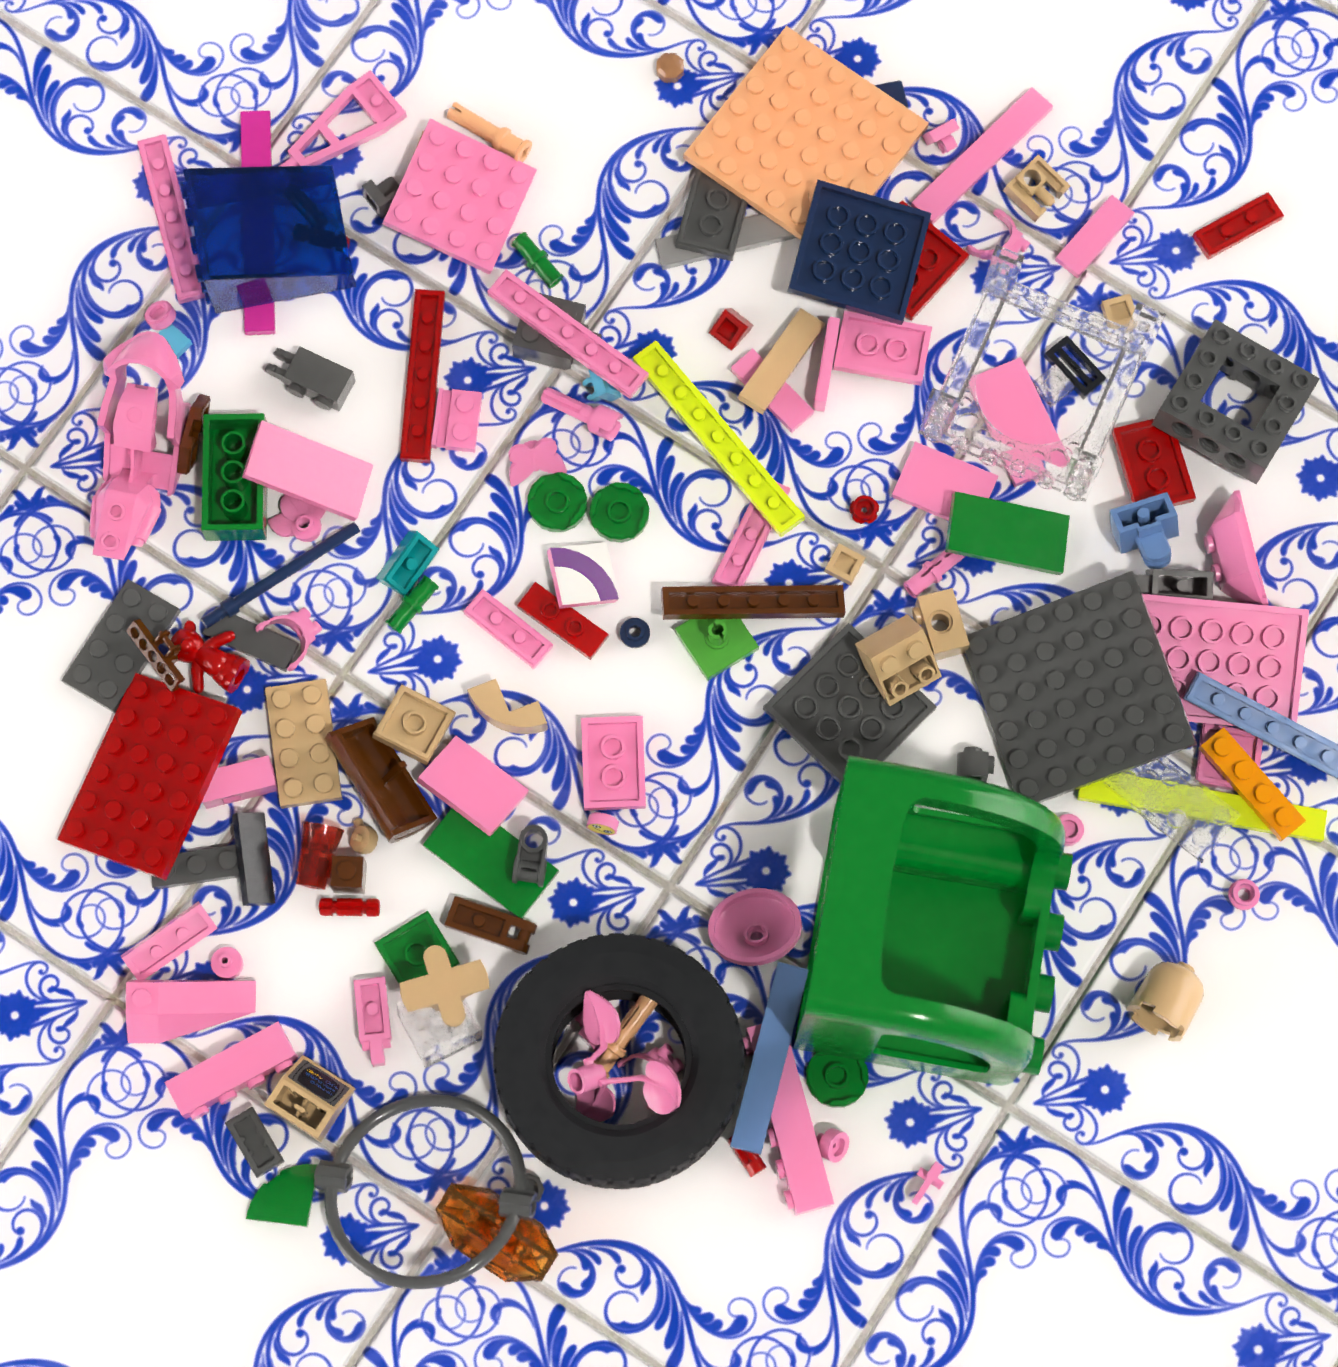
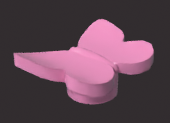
M545 437L539 441L531 440L524 444H516L510 448L508 455L512 464L509 469V481L512 487L528 478L533 471L542 470L553 474L567 473L561 456L556 453L557 445L555 440Z

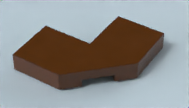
M199 394L190 408L179 446L177 473L187 475L197 462L199 436L203 431V414H209L210 396Z

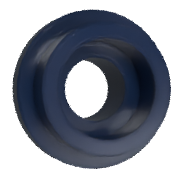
M639 618L626 620L620 628L621 641L630 648L643 647L650 638L648 624ZM632 628H638L641 633L639 636L633 637L629 634V631Z

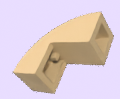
M496 679L467 689L471 703L476 711L493 726L515 734H535L548 730L547 721L539 701L509 712Z

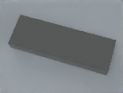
M237 615L231 618L225 617L208 629L205 627L202 634L207 638L214 637L225 631L235 632L236 638L225 646L284 672H287L286 668L289 667L299 647L298 642L266 628L257 633L255 631L257 624Z

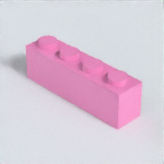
M276 1022L169 1079L165 1084L181 1115L185 1119L191 1117L192 1120H196L209 1113L208 1107L217 1102L224 1105L237 1098L236 1092L248 1086L249 1090L262 1085L266 1082L265 1077L276 1071L277 1074H282L288 1071L294 1065L293 1062L299 1058L283 1027L279 1022Z

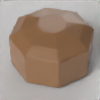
M664 53L656 60L657 76L664 83H676L684 75L683 59L676 53Z

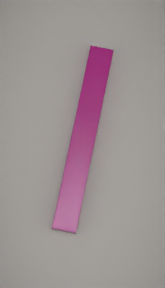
M270 110L242 111L241 163L246 336L276 334L273 190L267 189L261 184L260 175L265 168L272 167Z

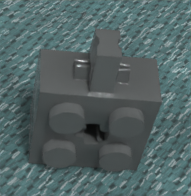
M541 294L589 329V326L584 324L586 318L585 304ZM519 319L512 343L513 357L562 370L571 369L574 359L572 356ZM593 332L594 334H596L597 336H599V337L602 339V335H601V334L596 333V332Z

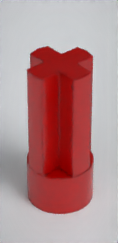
M732 1136L727 1139L729 1144H731ZM732 1148L750 1177L757 1175L767 1168L758 1154Z

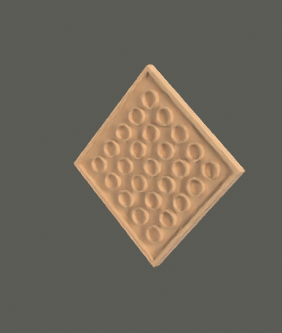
M786 26L685 151L683 159L739 198L744 199L749 205L801 240L817 180L875 196L926 131L929 122Z

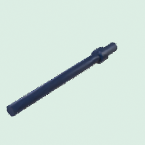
M352 522L234 598L230 596L220 602V607L201 618L202 623L208 629L225 617H233L240 612L239 608L360 532L355 522Z

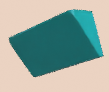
M410 530L381 569L376 579L399 595H408L439 551V548L418 531Z

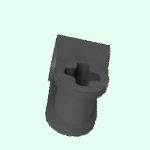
M529 825L521 831L513 866L512 883L517 884L518 881L537 883L538 887L544 886L549 844L547 833L541 826ZM531 834H539L543 841L539 847L531 848L526 845V838Z

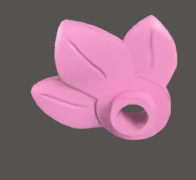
M284 494L280 500L282 513L268 519V524L272 531L281 537L294 536L303 542H312L317 539L322 527L320 520L326 510ZM309 524L308 527L302 528L304 525Z

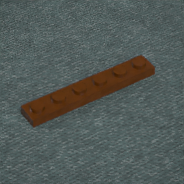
M843 585L662 587L663 620L844 618L846 613Z

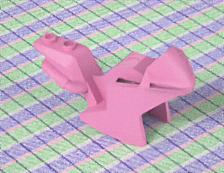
M151 331L138 333L114 348L103 359L104 374L110 378L97 421V426L104 432L103 480L105 482L101 484L95 495L92 496L89 532L91 534L90 537L95 539L93 555L124 561L131 546L142 547L143 544H146L161 513L160 494L156 488L168 490L167 495L171 496L175 493L181 473H177L179 446L191 404L183 402L181 386L185 380L177 356L163 336ZM129 363L147 366L157 372L165 381L169 393L166 438L174 445L173 455L153 452L157 444L155 426L158 388L127 383L125 388L127 380L126 367Z

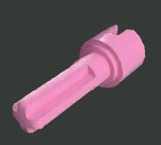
M546 387L542 393L541 401L544 404L586 423L589 432L608 441L614 440L622 426L617 420L624 417L623 414L602 404L594 408L550 387Z

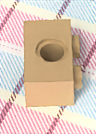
M953 588L917 597L915 607L912 608L913 619L923 628L935 660L966 653L965 650H968L970 644ZM935 620H941L946 624L947 629L937 631L932 627L931 623Z

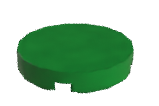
M563 472L548 476L544 475L532 485L529 491L528 511L532 520L540 528L550 532H565L575 528L583 520L587 511V495L583 485L574 476Z
M615 482L596 492L590 503L589 517L593 528L601 537L610 542L623 543L635 539L644 531L649 520V505L644 494L638 488L629 483Z
M817 1052L808 1064L806 1084L811 1095L821 1104L831 1108H844L855 1103L864 1094L868 1084V1068L864 1060L849 1059Z

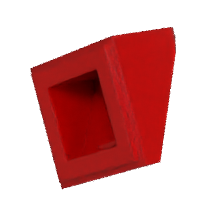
M727 308L720 315L709 333L732 351L754 325L733 308Z

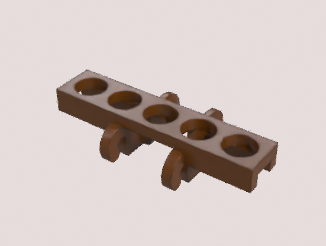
M141 619L134 620L126 632L171 692L178 690V685L185 681L183 675L174 665L178 660L177 655L181 646L172 643L168 637L170 635L169 630L160 631L159 635L154 638ZM165 643L169 648L166 655H163L158 649L160 644ZM153 651L156 653L157 656L156 661H154L151 657V653Z

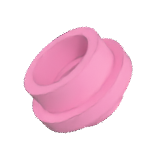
M1239 879L1230 886L1228 898L1235 908L1249 910L1258 903L1260 892L1257 885L1251 880ZM1240 890L1248 893L1247 900L1239 898L1238 892Z

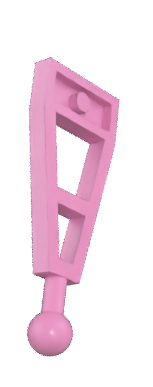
M368 71L350 84L290 147L288 154L291 158L277 168L267 167L262 171L260 175L261 184L267 189H279L283 184L284 177L297 167L302 172H305L385 134L407 117L405 110L372 71ZM354 98L375 124L340 141L328 125ZM320 134L330 146L305 158L302 152Z

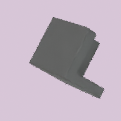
M393 177L387 178L379 185H376L372 179L362 185L364 199L381 219L384 218L399 188V184Z

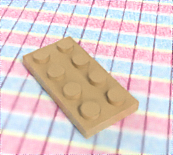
M326 679L266 687L265 693L281 809L343 800L337 757L325 741L326 735L333 731Z

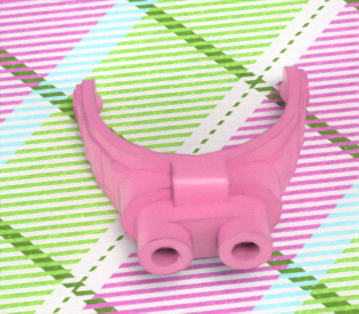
M995 209L993 214L1003 221L1009 229V241L1002 247L993 250H978L968 245L966 251L968 254L983 260L999 259L1002 262L1007 260L1012 265H1015L1021 257L1018 253L1020 251L1024 253L1029 247L1030 242L1022 237L1023 233L1016 229L1015 223L1009 215H1006L1000 209Z
M305 607L298 612L292 611L287 615L269 618L267 621L258 624L255 628V631L258 633L268 625L283 624L296 632L301 643V653L299 658L294 663H290L289 667L286 668L288 671H293L297 668L299 662L304 659L309 645L315 641V635L322 631L317 621L312 622L309 619L311 614Z
M665 1043L660 1048L654 1047L649 1052H639L622 1058L617 1062V1067L625 1066L627 1062L634 1058H642L649 1062L658 1060L669 1065L678 1077L677 1073L684 1068V1064L679 1058H673L672 1054L674 1051L672 1047Z

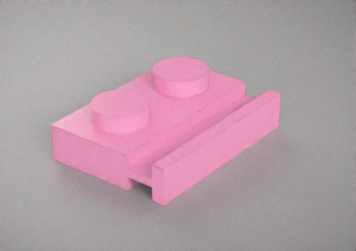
M439 388L431 443L432 448L437 449L439 447L445 448V450L475 453L483 397L482 392L455 389L451 391Z

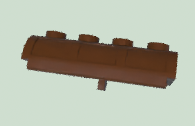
M374 717L329 732L325 737V741L332 749L346 775L352 781L389 843H394L417 834L437 819L407 771L405 761H401L393 748L372 738L378 726Z

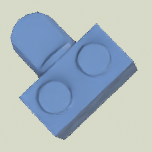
M1168 492L1109 510L1111 532L1121 554L1139 549L1144 563L1150 569H1162L1170 563L1172 554L1167 539L1179 536L1178 515Z

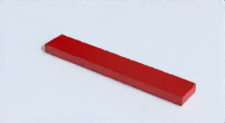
M415 289L400 461L431 463V443L435 418L445 291Z

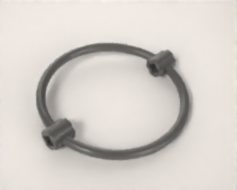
M422 1094L385 1105L360 1122L343 1141L333 1161L321 1160L317 1164L314 1173V1186L316 1189L325 1190V1214L329 1230L338 1249L363 1274L383 1284L403 1289L415 1290L442 1287L460 1281L477 1272L502 1250L515 1231L519 1220L532 1221L537 1208L536 1191L526 1190L525 1164L520 1148L512 1133L501 1120L484 1107L467 1099L451 1095ZM422 1107H446L468 1113L481 1120L494 1131L503 1143L511 1161L514 1188L504 1187L500 1194L498 1213L500 1217H506L500 1231L491 1243L473 1259L457 1268L440 1274L406 1276L375 1266L353 1247L343 1230L339 1218L337 1194L338 1192L347 1194L353 1182V1167L351 1164H346L351 1152L370 1130L401 1112Z

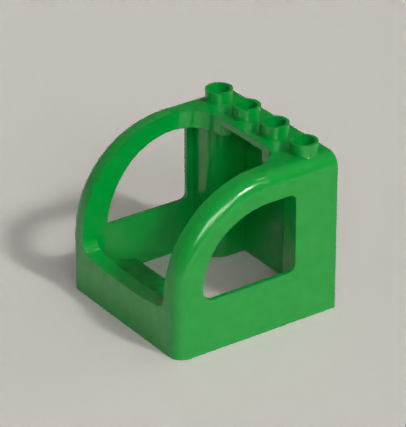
M849 755L834 806L807 964L809 971L802 994L793 1049L814 1053L821 1052L827 1055L855 1060L860 1059L875 1064L997 1086H1005L1012 1083L1021 1073L1038 1076L1043 1060L1045 1038L1032 1036L1034 1011L1049 1014L1055 987V976L1040 974L1044 950L1059 951L1064 928V915L1050 913L1053 889L1067 890L1073 861V854L1064 853L1065 829L1058 816L1036 800L991 783L930 769ZM915 805H921V806L936 808V809L945 810V811H950V812H954V813H948V812H943V811H937V810H931V809H926V808H920V807H917V806H915Z

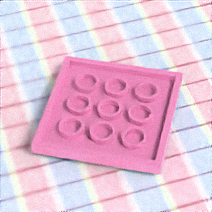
M430 119L382 224L490 275L537 169L521 161L517 162L514 158Z

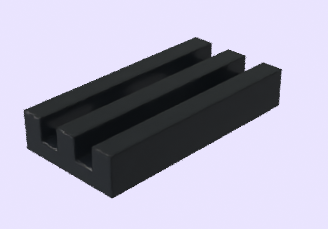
M1068 335L1044 354V358L1083 400L1089 393L1095 391L1099 385L1106 382L1107 378ZM1065 346L1096 380L1092 382L1062 347ZM1055 353L1065 362V364H1066V365L1077 375V377L1087 386L1086 388H1085V387L1080 383V381L1069 371V369L1057 358V356L1055 355Z

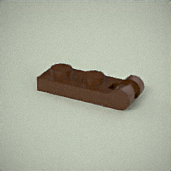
M457 896L454 897L444 924L446 928L502 946L522 955L528 954L530 936L535 934L538 926L530 921ZM511 927L519 930L516 940L508 937Z

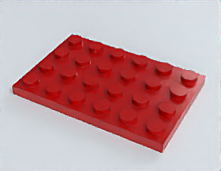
M135 673L57 840L63 844L166 881L242 711L238 707L182 688L171 692L164 682Z

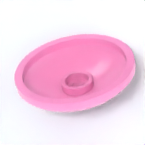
M765 888L746 889L725 898L714 909L708 923V935L714 950L725 960L743 966L765 965L782 958L797 944L802 931L801 915L796 904L786 895Z

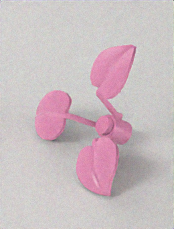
M591 990L585 991L583 1002L585 1034L592 1045H600V1047L590 1057L583 1059L584 1066L572 1069L568 1073L569 1087L577 1094L575 1109L590 1119L598 1122L606 1121L614 1115L616 1109V1099L613 1092L607 1088L608 1084L636 1081L645 1082L643 1095L646 1103L654 1112L669 1114L680 1107V1083L673 1069L666 1063L658 1060L648 1062L646 1065V1076L634 1075L607 1078L604 1067L594 1063L607 1049V1043H614L618 1040L620 1035V1018L616 1009L609 1001Z

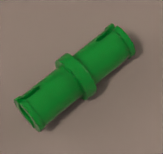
M526 232L521 233L512 241L511 245L528 262L527 267L531 271L535 270L548 285L549 289L561 282L564 277L563 274L549 261L546 251H541Z
M424 575L408 596L404 595L401 598L403 602L385 622L393 630L401 634L416 614L420 615L422 613L423 605L439 589V586Z

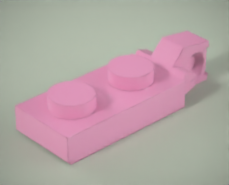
M383 976L354 980L359 1041L362 1044V1050H370L373 1067L385 1066L384 1049L391 1048L392 1040L386 978Z

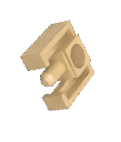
M1038 154L1006 185L1003 192L1036 222L1047 209L1045 207L1042 208L1032 196L1035 195L1046 206H1052L1055 203V199L1043 187L1045 183L1057 194L1056 197L1058 199L1068 191L1070 185ZM1024 177L1032 178L1036 186L1031 187L1027 185Z

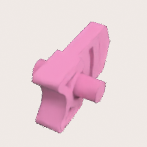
M935 1161L929 1171L922 1167L920 1168L917 1175L925 1181L911 1201L912 1203L917 1205L931 1184L940 1190L944 1182L938 1179V1176L944 1168L943 1165Z

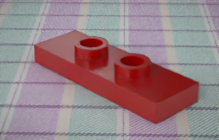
M536 582L517 605L519 610L589 660L594 657L609 637L607 632L572 607L559 609L557 597Z

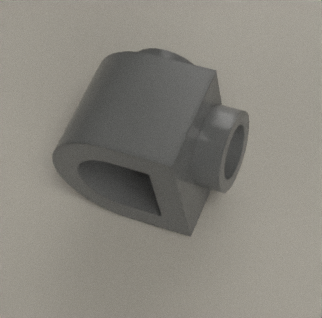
M965 747L963 752L957 754L956 775L987 782L988 774H994L995 756H989V752H984L979 747Z

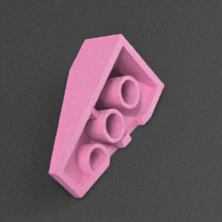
M128 980L126 982L128 1043H162L256 1012V980Z

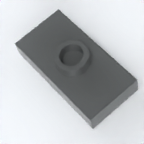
M253 1106L225 1122L256 1178L263 1176L285 1162Z

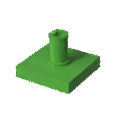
M690 619L675 628V633L707 681L759 650L758 644L741 619Z

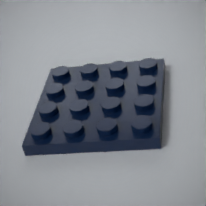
M817 180L787 292L902 325L932 213Z

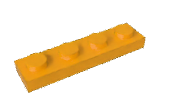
M1224 727L1198 748L1280 842L1306 821Z

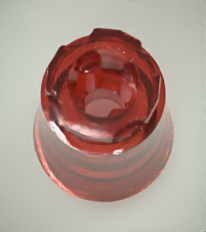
M302 822L296 885L326 890L327 878L330 879L332 855H336L345 830L314 822Z

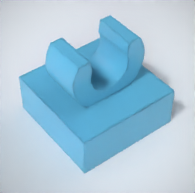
M588 370L590 377L586 378L582 383L586 387L593 386L594 392L587 396V400L597 402L604 399L612 402L621 398V394L617 389L591 370Z

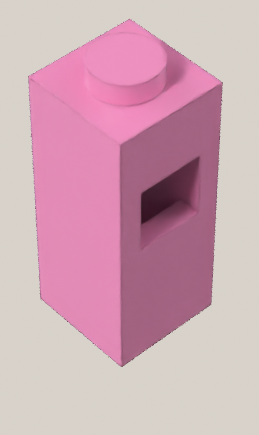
M269 755L217 768L202 800L206 809L277 792V781Z

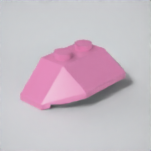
M1240 490L1233 491L1206 534L1207 536H1204L1206 552L1208 554L1211 553L1214 563L1211 565V572H1214L1213 580L1219 583L1220 591L1239 603L1269 605Z

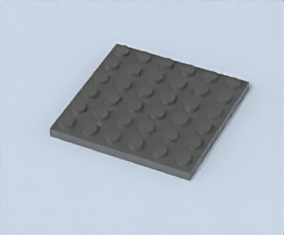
M1133 571L967 635L970 645L965 652L1013 789L1017 793L1042 803L1197 745Z

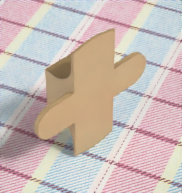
M438 945L430 946L423 955L428 975L401 982V999L408 1013L423 1008H434L435 1012L440 1011L442 1020L447 1026L458 1027L463 1024L466 1017L463 1000L474 993L489 989L487 971L480 959L451 968L446 950Z

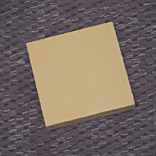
M401 684L374 731L372 738L427 766L453 721L456 712Z

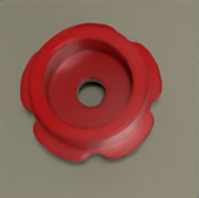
M862 495L851 502L849 511L853 515L852 519L855 522L870 524L877 519L879 505L872 497ZM866 508L867 512L864 513L861 509Z

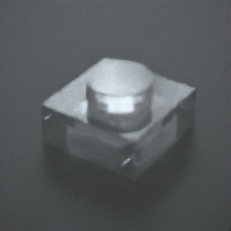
M1056 364L1033 381L1038 394L1050 408L1071 393L1075 387Z

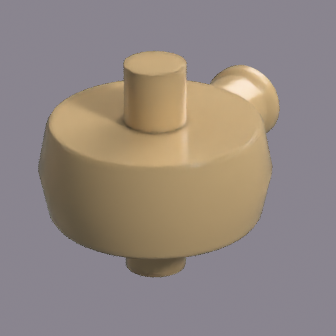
M357 818L353 821L355 830L350 839L351 847L358 854H370L376 848L378 842L377 832L372 827L365 826L363 819Z

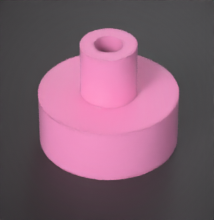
M222 947L211 958V968L221 979H234L243 970V958L234 948Z
M831 1128L824 1134L820 1133L816 1137L822 1158L836 1163L847 1153L849 1137L846 1133Z

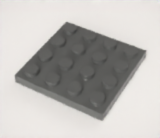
M850 623L763 706V710L840 784L849 755L885 761L937 708L920 690L889 706L864 668L855 643L861 641L864 637Z

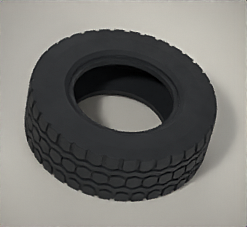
M611 933L605 936L601 934L587 937L584 940H577L567 944L564 948L557 949L549 954L547 958L537 963L531 969L532 971L527 973L518 983L517 988L513 990L506 1003L496 1030L493 1052V1068L498 1095L507 1119L521 1142L537 1159L560 1175L585 1185L605 1189H629L650 1186L651 1184L670 1179L672 1176L678 1175L696 1163L712 1148L729 1123L740 1094L744 1071V1046L738 1018L733 1005L729 1001V997L722 986L717 983L718 981L707 969L703 968V965L696 959L673 945H667L666 942L652 937L650 939L643 935H624V933ZM591 990L607 1001L630 1000L636 1002L640 995H643L658 1003L654 1010L660 1013L673 1026L684 1050L685 1072L680 1084V1107L669 1114L656 1113L639 1122L615 1125L590 1119L577 1111L564 1098L554 1078V1053L563 1030L583 1010L585 991Z

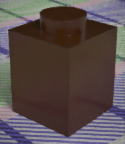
M332 855L330 887L334 893L365 894L367 871L365 858Z

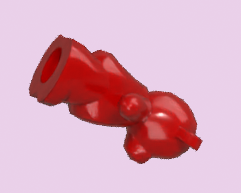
M187 621L184 627L172 636V643L181 646L176 662L191 663L192 688L195 693L200 694L204 690V672L211 676L228 693H233L238 689L249 671L250 661L236 654L219 650L221 646L232 642L236 638L235 632L225 631L204 642L196 632V624L192 621Z

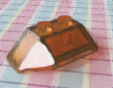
M451 1183L435 1210L438 1217H441L444 1230L451 1245L470 1259H473L491 1243L506 1220V1217H500L498 1213L500 1195L490 1188ZM532 1218V1221L519 1220L509 1241L484 1268L504 1282H526L533 1280L534 1282H542L558 1257V1253L542 1223L535 1218Z

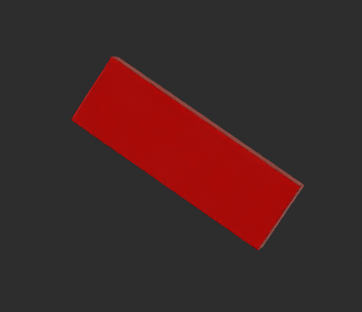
M1267 192L1193 233L1192 237L1207 260L1281 221L1284 214L1270 193Z

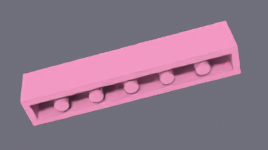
M762 1024L746 1028L747 1036L742 1037L746 1056H754ZM789 1044L770 1118L772 1128L767 1129L771 1148L777 1147L780 1159L775 1160L779 1178H786L788 1190L783 1192L788 1210L794 1209L797 1216L831 1207L834 1204L791 1044Z

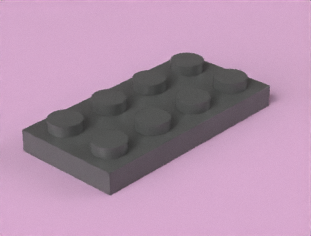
M128 579L61 681L111 712L116 713L135 673L141 674L148 663V660L126 630L134 620L141 619L155 638L159 635L160 631L170 630L181 613L180 609Z

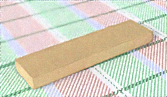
M800 308L742 389L738 400L763 415L824 329L826 323Z

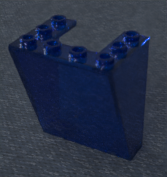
M332 165L183 169L185 181H180V187L187 206L185 215L188 227H194L195 236L190 237L193 255L198 254L200 264L195 265L198 282L201 284L202 293L205 294L207 305L212 304L216 314L357 287L342 218L336 177Z

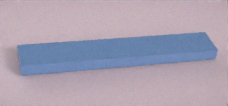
M1198 671L1196 672L1183 699L1338 779L1337 743Z
M782 962L777 964L730 1144L732 1148L758 1155L762 1153L808 969Z

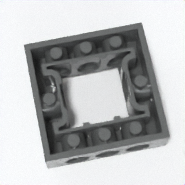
M1215 319L1160 407L1152 425L1257 485L1320 378ZM1219 370L1230 376L1229 379L1233 381L1238 380L1256 390L1257 395L1261 396L1263 394L1272 400L1253 431L1201 402Z

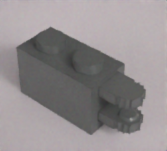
M299 347L296 354L276 348L274 352L276 358L290 365L287 370H284L269 363L265 371L273 377L284 381L286 387H288L287 390L291 394L303 398L305 395L313 399L317 406L325 410L333 408L340 412L356 382L354 372L303 347Z
M1146 569L1145 575L1135 574L1143 594L1213 599L1214 572Z

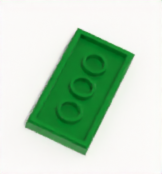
M955 491L951 499L945 552L1060 576L1064 571L1070 516Z
M452 808L423 844L424 848L514 916L521 919L525 917L559 873V870L547 861L543 887H538L537 883L518 881L517 884L512 883L513 866L519 840L501 826L490 837Z

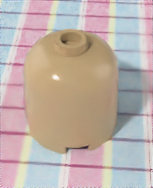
M1181 961L1178 963L1160 962L1148 972L1126 1007L1127 1011L1134 1013L1131 1019L1152 1035L1156 1036L1158 1031L1170 1035L1168 1040L1171 1042L1182 1040L1204 997L1203 984L1194 973V968Z

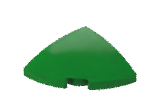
M302 1164L284 1169L270 1182L264 1183L250 1203L246 1220L308 1228L312 1201L316 1192L314 1173L317 1164Z

